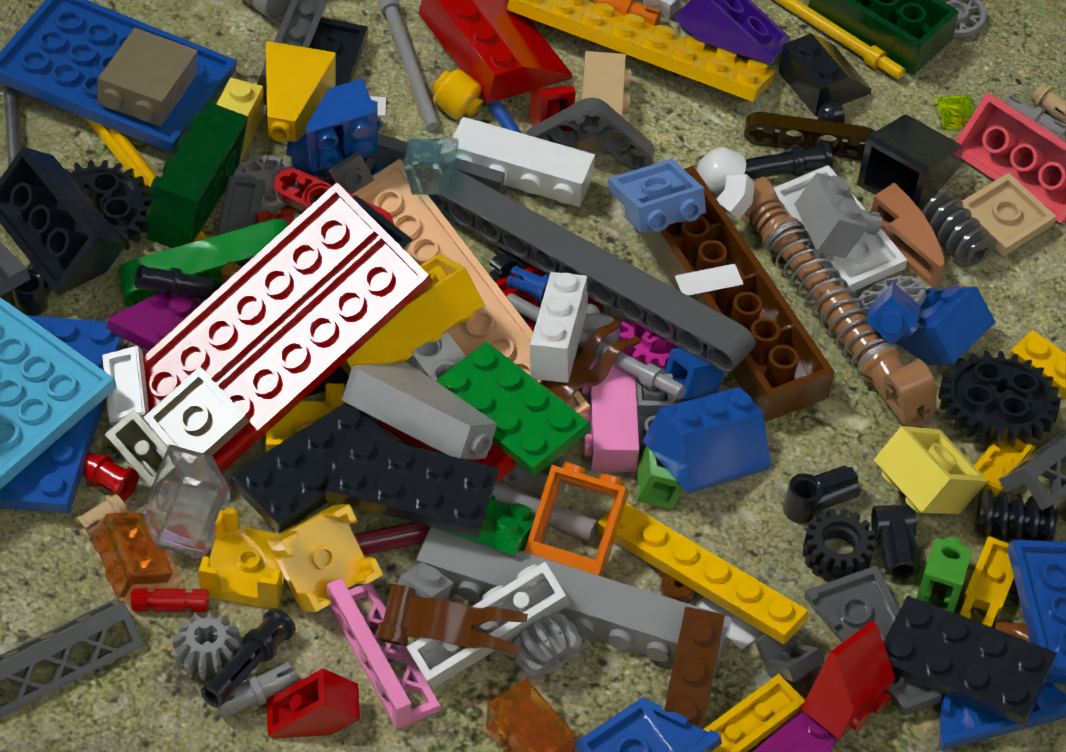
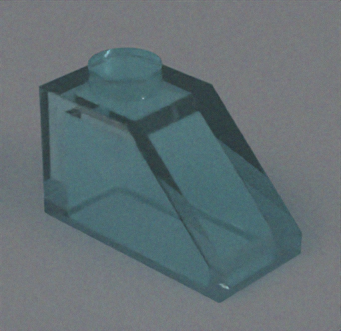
M457 138L409 139L403 166L412 195L447 194L459 144Z

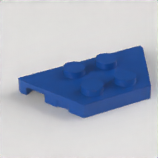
M1046 683L1024 726L942 693L939 748L943 751L1066 718V694L1055 686L1056 683Z
M642 697L576 741L577 752H710L721 745L722 740L717 732L711 729L707 732L689 723L688 718L675 712H666L660 705Z

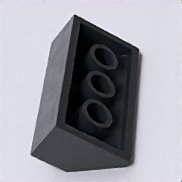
M27 147L20 149L0 178V224L56 294L61 295L106 273L127 244L53 155Z

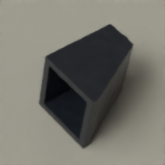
M905 114L870 134L867 138L857 185L876 195L895 183L922 211L958 170L964 146Z

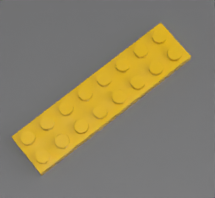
M509 0L507 10L752 102L773 83L776 70L767 68V64L764 62L740 58L734 52L705 45L706 43L698 41L693 36L684 37L678 35L674 29L665 25H651L644 22V18L635 14L620 15V13L614 11L611 5L599 2L593 4L587 0Z

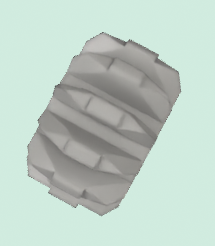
M210 610L206 618H201L194 612L192 623L181 621L179 633L174 634L172 642L175 649L174 657L176 663L184 666V672H186L187 676L199 671V677L203 681L208 673L213 672L216 675L241 648V642H239L240 632L237 626H230V619H228L227 615L216 620L212 610Z
M559 612L552 613L550 616H543L539 621L532 622L530 627L522 630L521 635L514 640L513 644L521 646L519 655L514 654L515 660L520 668L524 669L529 676L541 678L545 674L550 675L554 670L562 668L563 664L572 660V656L579 651L582 642L578 634L579 631L572 621H569L565 615H561Z

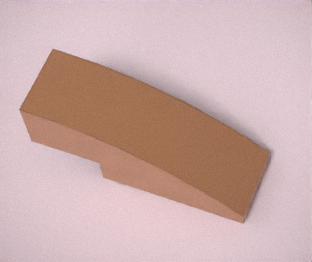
M893 183L874 196L871 212L880 213L882 217L881 229L887 233L890 240L907 259L906 266L929 286L937 288L940 284L945 265L939 242L921 210L903 190Z

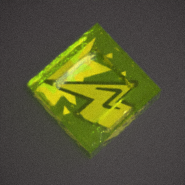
M969 95L936 97L934 107L942 130L964 128L974 113Z

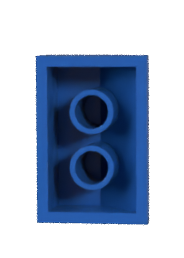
M741 387L660 408L643 439L646 446L688 494L768 470L771 466L763 412Z

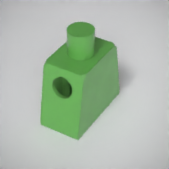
M955 537L934 539L916 599L954 613L972 550L964 546V543ZM934 585H941L946 588L947 591L944 599H936L931 595Z

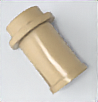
M1040 85L1031 97V101L1035 103L1034 107L1037 108L1039 106L1045 109L1046 112L1065 124L1066 100L1053 92L1054 87L1051 85Z
M117 494L111 497L109 495L104 496V502L75 518L77 525L83 526L80 530L87 539H90L94 534L115 521L118 523L124 521L123 516L128 514V510Z

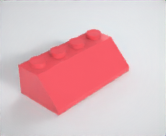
M987 92L956 139L957 143L964 146L961 158L994 180L1009 172L1057 216L1056 221L1063 224L1066 222V140L1003 99Z

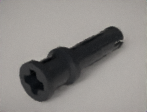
M827 140L820 141L819 145L800 148L799 145H794L788 149V152L745 159V174L751 179L784 173L802 176L806 171L817 170L827 165L831 169L833 168L832 151Z
M269 609L263 615V622L256 629H251L244 635L243 646L201 689L203 699L212 707L219 708V706H222L225 700L260 662L270 661L276 655V648L281 642L289 640L295 634L296 627L291 617L280 609Z

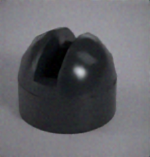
M838 99L826 102L819 108L818 120L845 123L844 110Z

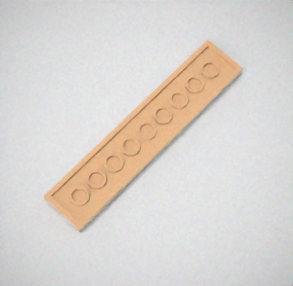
M401 159L373 175L374 180L352 195H357L359 198L391 214L395 226L413 239L407 253L419 266L440 253L466 267L485 303L483 307L476 310V315L463 323H456L446 330L455 343L468 356L487 341L531 376L530 342L533 331ZM578 390L567 403L569 407L582 417L591 411L590 405Z

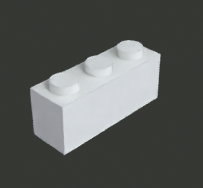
M550 273L530 342L531 377L534 379L569 382L588 310L586 275Z

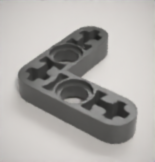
M594 97L585 98L534 125L527 133L529 136L567 147L592 137L631 170L650 166L653 163L655 149L652 142L606 102ZM567 125L573 127L575 130L563 131L559 128V126ZM619 132L624 136L620 138H615L608 135L607 133Z

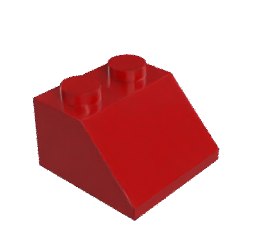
M870 621L830 651L801 708L804 713L838 739L851 729L856 732L859 731L867 722L871 713L880 714L891 699L888 691L895 676L876 623Z

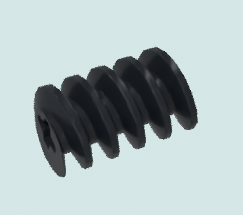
M985 488L979 496L974 533H976L979 525H983L986 537L991 536L994 528H999L1001 540H1005L1009 531L1013 530L1016 540H1022L1024 534L1029 533L1030 539L1033 541H1038L1041 535L1045 536L1046 541H1054L1058 522V508L1056 507L1054 510L1053 504L1041 510L1033 495L1027 499L1024 505L1020 493H1015L1010 502H1008L1007 493L1002 490L998 492L993 500L991 490Z

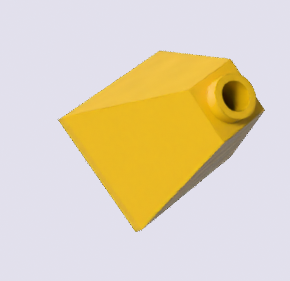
M267 41L268 137L278 142H296L306 133V126L327 90L336 86L335 52Z

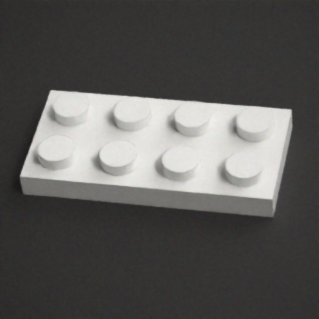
M829 165L774 187L783 209L786 210L790 217L797 218L803 225L804 223L794 203L816 173L831 177L833 175L837 176ZM853 195V197H854V199H855L857 205H858L862 210H865V208L860 204V202H859V201L855 198V196ZM881 228L875 235L864 232L846 258L825 253L826 258L832 261L833 268L839 270L841 278L847 281L848 288L854 291L904 270L907 264L905 256ZM804 234L803 239H808L806 234ZM810 242L808 248L815 249V246ZM819 252L816 255V258H823ZM825 262L824 267L830 268L829 263ZM832 272L831 276L833 278H838L837 274L835 272ZM840 281L839 286L845 287L844 283Z

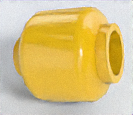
M455 69L451 72L445 70L431 89V92L434 93L433 103L454 120H460L466 114L469 117H473L483 104V101L479 98L481 85L460 69Z

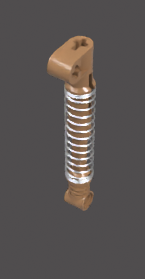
M762 176L755 180L753 203L742 215L743 221L752 223L753 227L762 237V245L770 257L776 258V266L784 267L783 275L791 277V286H799L798 295L806 296L805 304L807 306H814L813 315L821 316L820 323L822 326H829L828 335L837 337L836 345L844 346V356H852L851 365L857 367V373L860 377L874 385L904 426L918 427L932 417L936 410V383L926 364L919 358L906 365L903 364L900 357L901 353L896 344L892 345L866 322L867 315L864 312L868 313V309L863 308L862 300L856 298L855 291L848 288L847 281L841 278L839 270L833 268L832 261L827 259L825 253L822 252L819 253H821L823 258L816 259L818 251L816 249H808L810 242H813L804 225L797 218L790 217L786 210L783 209L773 186L767 178ZM804 234L807 235L808 239H803ZM781 256L786 260V264H779L778 260ZM825 262L829 263L830 268L823 269ZM788 266H790L793 269V274L786 273V268ZM832 272H835L838 278H830ZM797 275L802 283L795 284L793 282L794 277ZM840 281L844 283L845 287L839 286ZM803 285H805L809 293H801L800 290ZM811 295L817 301L816 303L811 304L808 302Z

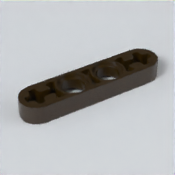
M754 112L748 115L745 120L744 137L755 145L789 149L794 145H799L800 148L819 145L820 141H824L820 138L821 136L830 135L836 138L834 141H828L832 156L862 160L866 140L875 130L859 125L767 112ZM795 130L801 132L802 135L790 136L786 132Z

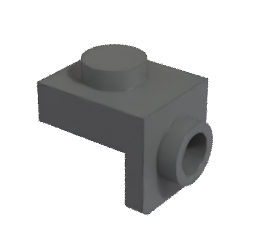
M358 152L330 169H324L333 185L338 183L350 194H353L374 180Z
M763 634L755 640L768 675L774 677L780 674L785 680L800 682L810 677L813 673L812 670L825 662L819 648L797 643L794 635L785 645L767 634Z

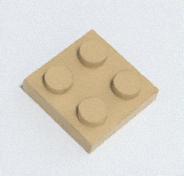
M1009 172L962 200V209H969L972 214L971 218H977L980 221L979 228H986L989 233L988 237H994L997 240L995 249L1003 257L1052 227L1057 217Z

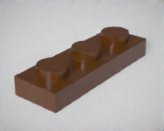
M685 606L664 711L680 714L688 718L689 723L703 729L726 615Z

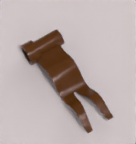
M614 320L608 325L599 327L590 335L581 354L573 363L568 383L541 380L540 384L567 404L578 389L584 386H597L607 377L619 354L627 348L636 346L642 340L634 336L612 344L605 350L597 365L589 371L602 340L620 327V324Z
M392 584L384 620L378 623L375 635L376 640L388 644L406 646L408 637L427 638L465 648H490L519 655L521 646L483 632L474 631L473 626H479L488 621L527 622L528 614L498 607L476 608L439 598L414 597V588Z

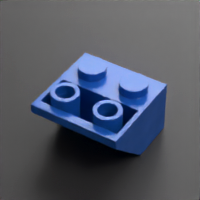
M363 79L329 88L307 124L309 166L312 172L330 169L356 152L363 159L379 152L377 112Z
M955 285L948 289L935 290L933 287L927 288L926 299L920 307L918 320L920 325L918 329L907 340L901 337L896 343L927 365L954 364L996 323L977 286L960 287Z

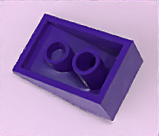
M690 0L675 17L681 29L686 34L694 36L698 41L770 64L782 50L783 44L787 43L791 38L751 0Z

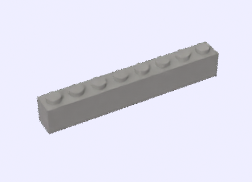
M434 527L430 528L416 559V565L423 561L453 581L450 592L470 602L482 601L485 593L499 585L505 587L516 580V576L525 568L533 564L539 566L546 562L570 602V605L558 612L573 622L579 631L580 637L598 639L620 650L629 649L647 655L650 659L657 662L666 661L674 664L685 606L706 610L523 551H519L514 556ZM729 616L725 617L714 676L728 639L732 617Z

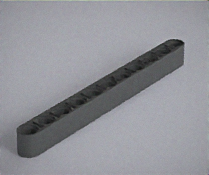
M444 166L422 187L446 218L549 275L551 272L586 275L588 297L723 372H732L756 345L752 333L743 325L454 167Z

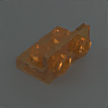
M149 512L106 513L99 528L94 533V548L101 557L106 579L111 584L116 598H125L132 585L168 583L173 575L164 549L156 544L158 534Z

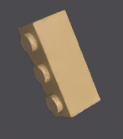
M585 51L581 100L593 97L606 102L621 116L622 113H629L630 93H624V88L630 89L631 68H625L626 54ZM619 132L607 133L608 135L615 138H620L624 136ZM592 137L578 142V149L607 151Z

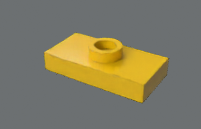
M1016 439L1015 447H1011L1007 440H1002L999 447H996L993 442L974 465L988 481L981 490L989 488L994 497H996L1000 490L1005 491L998 479L1035 452L1036 446L1026 445L1020 439Z

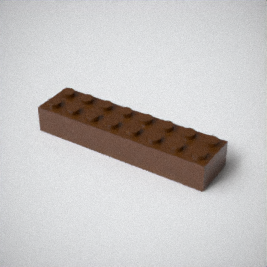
M695 167L684 168L687 173L704 187L706 213L701 214L694 221L676 222L669 224L663 231L640 233V235L675 288L680 292L681 290L675 278L676 275L730 264L736 265L743 285L689 296L743 325L755 338L756 345L753 350L731 373L744 392L762 410L764 422L828 399L835 371Z

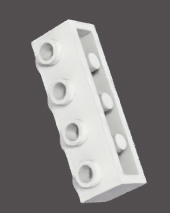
M462 117L448 148V155L504 172L505 186L577 207L581 206L593 178L595 154L466 117Z
M544 562L539 566L533 564L522 570L516 576V580L505 587L499 585L483 595L482 601L472 606L476 608L498 607L528 614L527 622L488 621L482 625L473 626V630L510 642L521 635L522 630L530 627L532 622L539 621L543 616L557 613L570 605V602L547 563ZM414 638V643L407 646L426 681L433 688L495 651V649L465 648L427 638Z

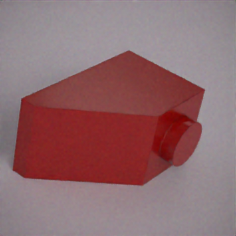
M558 86L530 90L529 116L532 125L534 126L575 104V88L572 86ZM559 126V128L563 131L573 130V127L571 126Z
M324 668L266 700L268 736L273 739L333 735L360 720L358 683Z

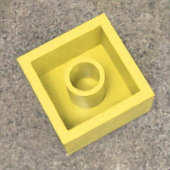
M901 426L874 458V461L883 470L881 474L884 479L893 486L898 487L907 496L905 498L906 503L918 513L960 514L988 482L940 429Z

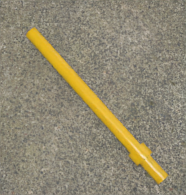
M774 0L863 57L864 63L872 68H880L897 80L903 77L906 69L886 57L887 53L875 45L869 46L798 0Z

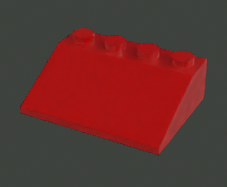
M421 0L418 14L460 70L481 85L480 96L486 104L571 79L572 73L531 20L507 10L509 0Z

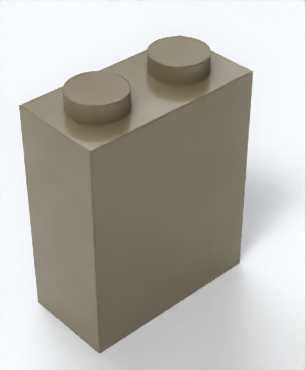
M134 28L98 77L97 104L161 127L197 75L198 50Z

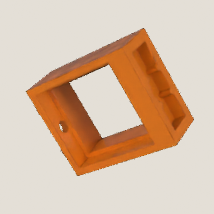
M567 462L563 463L562 468L551 465L524 552L603 577L630 492L625 486H621L623 480L618 477L600 473L599 479L584 475L585 468ZM562 482L614 498L596 559L543 544Z

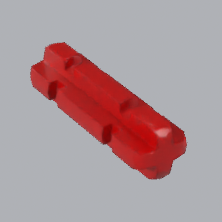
M134 588L131 592L130 604L134 612H148V608H154V612H186V608H192V612H206L209 608V592L207 589H192V593H186V589L154 588V592H148V588Z

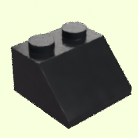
M813 33L783 44L778 72L814 116L818 115L819 108L826 102L838 99L844 105L871 94L872 89L835 45Z

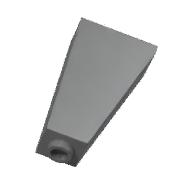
M408 362L352 365L342 398L344 402L449 456L465 460L487 457L488 451L492 446L497 423Z

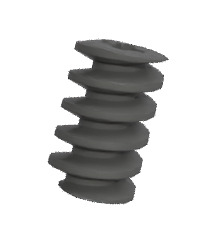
M943 192L931 199L922 213L932 227L939 244L946 248L948 255L954 258L958 266L970 267L976 265L993 252L997 245V240L994 237H988L989 233L986 228H979L980 221L977 218H971L972 214L969 209H962L963 202L960 199L953 200L954 192Z

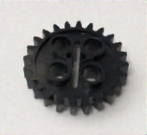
M89 160L87 168H82L78 163H74L75 171L70 172L65 169L87 197L88 193L85 188L90 190L95 207L127 244L124 249H130V239L136 242L141 241L140 232H148L149 225L145 223V216L150 204L153 202V198L149 197L150 186H144V178L142 176L135 178L134 169L132 168L122 172L121 163L116 164L113 168H108L107 160H104L100 167H95L94 162Z
M986 350L984 351L983 358L970 353L969 361L960 357L957 361V366L951 364L948 366L947 374L943 373L938 398L941 401L939 408L946 410V420H955V430L967 428V438L978 434L980 435V443L983 444L990 438L994 440L996 447L1000 446L1002 440H1007L1011 447H1015L1016 439H1020L1028 445L1031 436L1038 440L1042 439L1043 431L1050 432L1052 424L1056 423L1061 398L1058 397L1059 387L1052 386L1054 379L1052 376L1042 377L1043 367L1032 369V360L1029 359L1024 363L1018 362V354H1014L1011 359H1006L1003 351H999L997 357H992Z

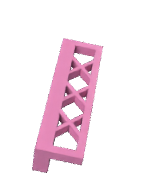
M342 578L328 583L327 597L332 602L328 606L395 729L397 730L439 712L440 704L407 649V645H394L396 650L392 649L393 644L387 643L386 647L379 646L370 628L377 629L378 623L383 622L386 611L372 583L362 584L348 590ZM364 597L369 599L372 605L369 616L361 614L355 601ZM388 658L405 664L407 670L403 679L396 677L387 661ZM411 676H412L414 682L409 681V679H410ZM405 690L422 694L426 703L411 709V702Z

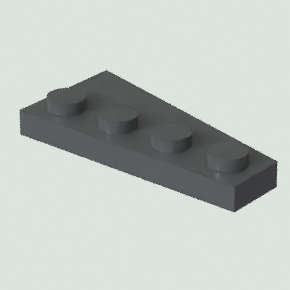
M877 565L805 590V600L841 642H844L870 621L878 625L884 641L900 611ZM894 674L895 679L888 694L891 695L890 700L904 716L941 703L942 695L940 692Z

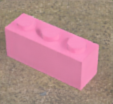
M600 359L593 360L589 371L597 365ZM613 364L607 377L600 384L581 388V395L588 396V404L591 407V411L583 417L590 424V432L583 439L584 457H590L591 472H636L639 456L635 376Z

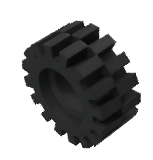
M828 509L827 517L821 512L817 514L816 520L812 519L809 523L802 550L803 557H806L805 564L807 567L813 566L812 573L816 576L821 572L825 573L823 580L830 582L831 576L839 579L865 570L870 566L876 541H874L875 532L874 530H869L870 523L867 520L859 523L861 515L856 512L851 518L847 516V509H841L840 515H836L835 509ZM831 538L842 539L852 545L853 551L846 554L836 553L828 549L824 542Z

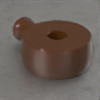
M656 568V573L662 578L660 583L662 596L687 604L694 599L696 591Z

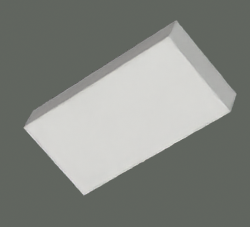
M138 346L102 355L104 371L115 379L117 388L107 396L109 423L115 426L133 409L143 418L149 412L142 350Z

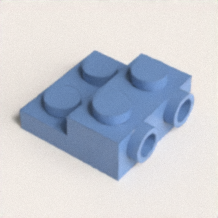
M673 159L608 178L609 191L624 205L626 219L640 233L660 232L669 224L691 222L698 219L701 214L706 213L704 187Z

